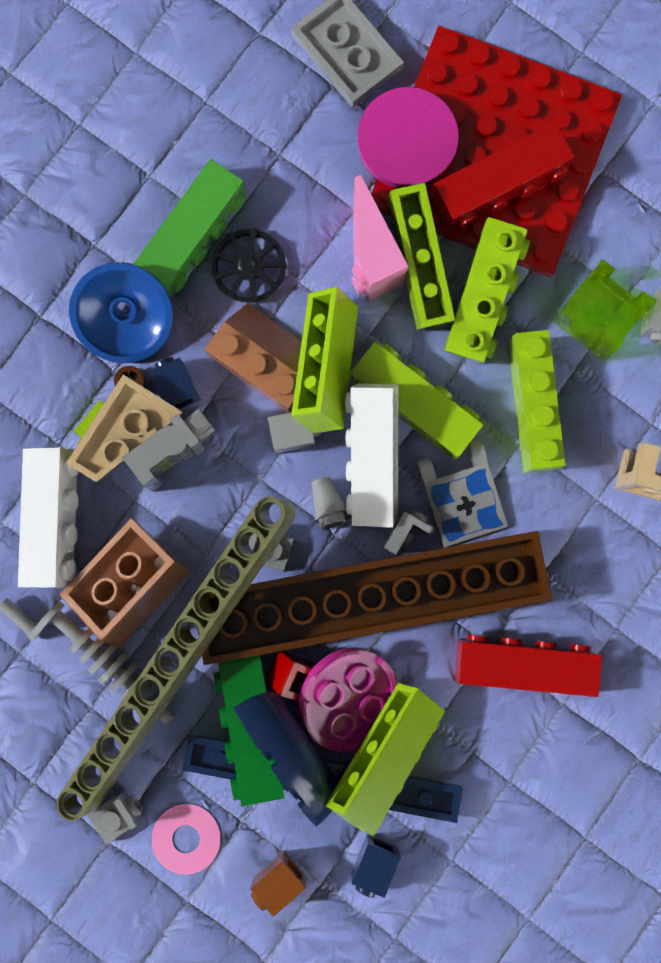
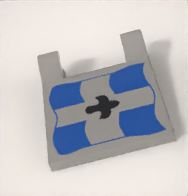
M481 441L471 442L466 447L474 467L437 479L430 458L426 457L416 461V467L444 548L508 527L487 462L485 448Z

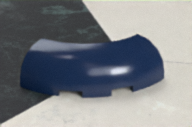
M266 692L250 697L233 708L256 747L261 750L268 761L271 759L275 760V763L270 767L280 783L296 800H300L297 803L299 808L315 826L322 823L332 812L325 805L338 784L333 771L312 745L282 697L275 692Z

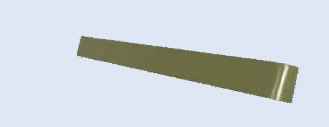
M266 496L261 498L250 511L59 794L56 807L62 818L67 821H75L100 806L292 525L296 510L289 499ZM274 503L279 506L281 516L276 523L269 516L270 507ZM253 533L260 540V547L257 552H254L249 546V539ZM233 563L236 564L240 571L237 581H234L229 574L230 566ZM212 593L216 594L219 599L217 611L210 604ZM192 622L198 626V639L194 638L191 634L190 626ZM172 652L176 653L179 658L178 668L171 661ZM153 681L159 686V696L152 689ZM133 710L139 714L140 723L135 721ZM114 738L120 743V751L115 747ZM96 767L100 770L101 778L96 773ZM77 795L81 798L82 805L78 802Z

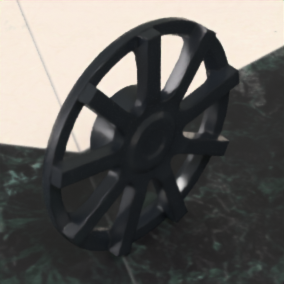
M256 228L230 232L218 244L212 254L211 268L215 283L226 296L239 302L253 303L270 297L277 291L285 277L286 260L281 246L276 239ZM250 236L247 252L242 250L236 240L237 238ZM256 237L262 238L269 243L258 253L254 252ZM231 242L238 253V257L221 252ZM273 248L280 261H262V258ZM221 259L233 263L234 267L218 273V260ZM264 268H280L277 281L274 282L262 270ZM238 274L231 291H229L223 285L221 279ZM258 277L271 287V289L259 296L257 295L255 280ZM244 280L249 281L252 297L236 295Z

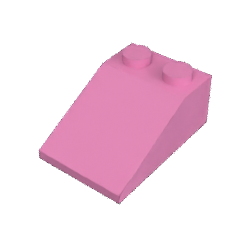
M359 175L354 178L353 268H351L354 276L351 277V282L359 296L364 294L369 303L403 286L408 265L362 176Z

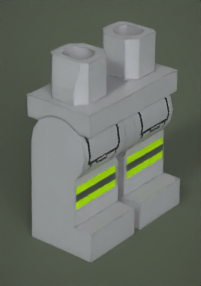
M199 409L185 420L177 414L170 419L173 425L160 429L122 457L144 487L154 492L164 484L159 478L161 474L176 463L188 461L192 457L193 452L198 456L205 451L201 443L213 435L215 431Z

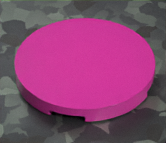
M401 87L389 90L375 98L365 109L360 119L357 135L360 158L366 169L376 179L388 186L397 188L420 183L429 185L447 171L454 159L458 146V126L455 117L446 103L429 91L414 87Z
M361 648L341 649L324 657L310 671L300 692L299 715L307 734L321 747L329 750L342 751L344 753L358 751L398 684L393 670L382 658Z

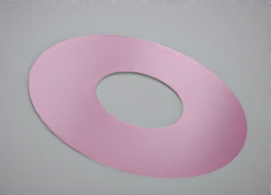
M192 804L174 806L165 811L154 825L152 832L154 854L166 869L174 873L187 875L200 872L212 863L220 847L218 825L212 815L199 806ZM183 825L192 826L199 833V845L190 853L179 852L172 842L173 833Z

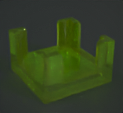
M602 259L552 322L605 362L619 350L625 342L623 339L657 301L644 291L636 297L631 295L609 278L615 271V268Z

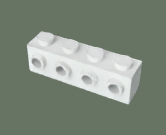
M357 383L351 387V392L346 393L345 398L346 413H351V427L346 429V446L351 448V461H348L346 465V479L351 482V494L347 496L346 511L347 515H352V526L393 528L398 520V384Z
M60 447L23 449L18 587L66 588L76 576L74 548L78 536L75 527V516L79 503L76 493L79 471L66 464L73 453L72 450Z

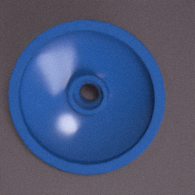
M110 262L91 269L76 284L70 298L69 318L73 331L79 341L94 355L115 363H133L150 357L166 342L173 323V307L166 288L151 272L131 263ZM125 302L130 306V310L124 312L120 310L118 304Z

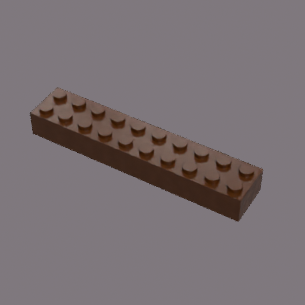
M539 532L521 533L252 583L203 653V664H214L551 601L552 596ZM212 593L210 604L217 611L219 599L216 594Z

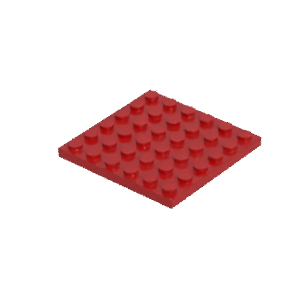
M438 25L414 85V88L429 91L443 100L453 113L458 126V146L450 167L439 179L426 185L436 234L476 249L484 223L488 217L528 229L525 239L530 240V244L524 260L518 259L516 265L551 278L555 273L623 94ZM556 122L575 156L567 169L568 173L556 182L550 183L547 180L539 184V188L527 197L520 198L517 195L508 200L507 206L495 213H490L488 210L478 216L479 219L466 228L461 229L460 226L449 230L431 197L434 183ZM378 179L376 180L371 195L380 213L391 217L387 197L391 190L403 187H391L380 182Z

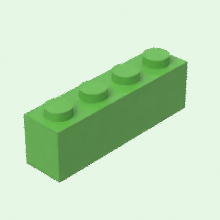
M210 159L133 264L155 275L164 285L170 297L174 291L177 293L181 291L188 280L187 274L193 265L198 266L207 255V246L212 239H218L225 231L227 226L226 220L233 211L237 213L244 205L247 198L244 181Z

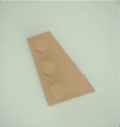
M122 375L66 464L93 481L98 482L124 461L122 457L160 429L171 424L170 419L177 414L181 416L183 412L127 376Z

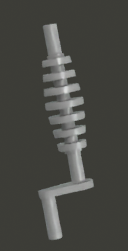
M6 598L0 604V611L21 628L31 641H34L48 624L52 622L72 640L71 643L73 645L70 649L74 654L79 648L85 652L79 658L83 664L90 657L95 661L88 669L92 675L100 667L105 670L97 680L103 685L112 676L115 681L108 688L114 693L121 685L125 688L120 698H125L140 676L139 674L134 678L131 675L138 667L134 661L126 669L121 666L128 658L124 651L114 660L111 655L118 647L110 645L104 651L100 647L104 643L98 638L94 642L90 638L94 633L90 628L86 631L84 629L81 630L61 612L65 606L61 601L57 602L38 624L10 599ZM152 683V689L154 691L156 687ZM167 707L159 720L167 725L175 714Z

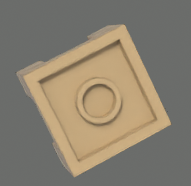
M644 442L639 444L637 452L625 449L614 489L661 501V473L655 472L661 451L660 447Z

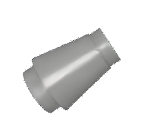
M322 477L312 481L315 522L320 524L322 530L345 524L347 522L346 507L331 478Z

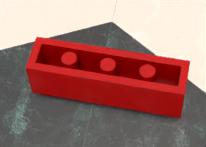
M553 122L434 183L431 197L449 230L457 226L463 229L475 223L479 219L478 216L488 210L490 213H495L508 205V200L517 195L520 198L527 197L539 188V184L547 180L550 183L560 180L568 173L567 169L575 156L556 122Z
M467 634V640L458 639L454 679L458 684L599 697L602 655L591 652L590 645L570 644V650L557 649V642L536 640L535 646L522 645L523 639L502 637L501 643L488 642V636L479 634Z

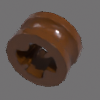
M128 365L117 371L114 377L115 386L117 385L122 375L133 377V374L138 375L135 379L136 383L146 389L147 380L138 368Z

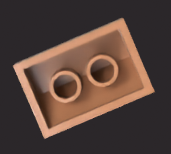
M247 303L222 324L204 350L210 359L287 413L292 412L302 341Z
M131 518L59 595L101 641L121 648L191 571L169 549Z

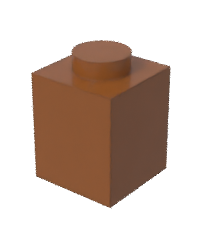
M283 851L253 878L250 888L252 891L251 897L259 909L262 911L267 909L274 917L306 889L307 877L288 854Z

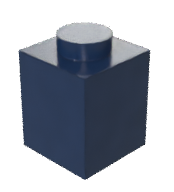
M174 357L163 359L155 364V369L149 371L160 398L180 410L201 400L181 358L175 360Z
M366 835L351 872L352 885L356 886L355 889L359 893L370 898H374L375 895L385 898L401 859L399 848Z

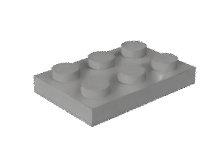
M326 0L291 27L293 38L352 108L403 69V60L352 0Z

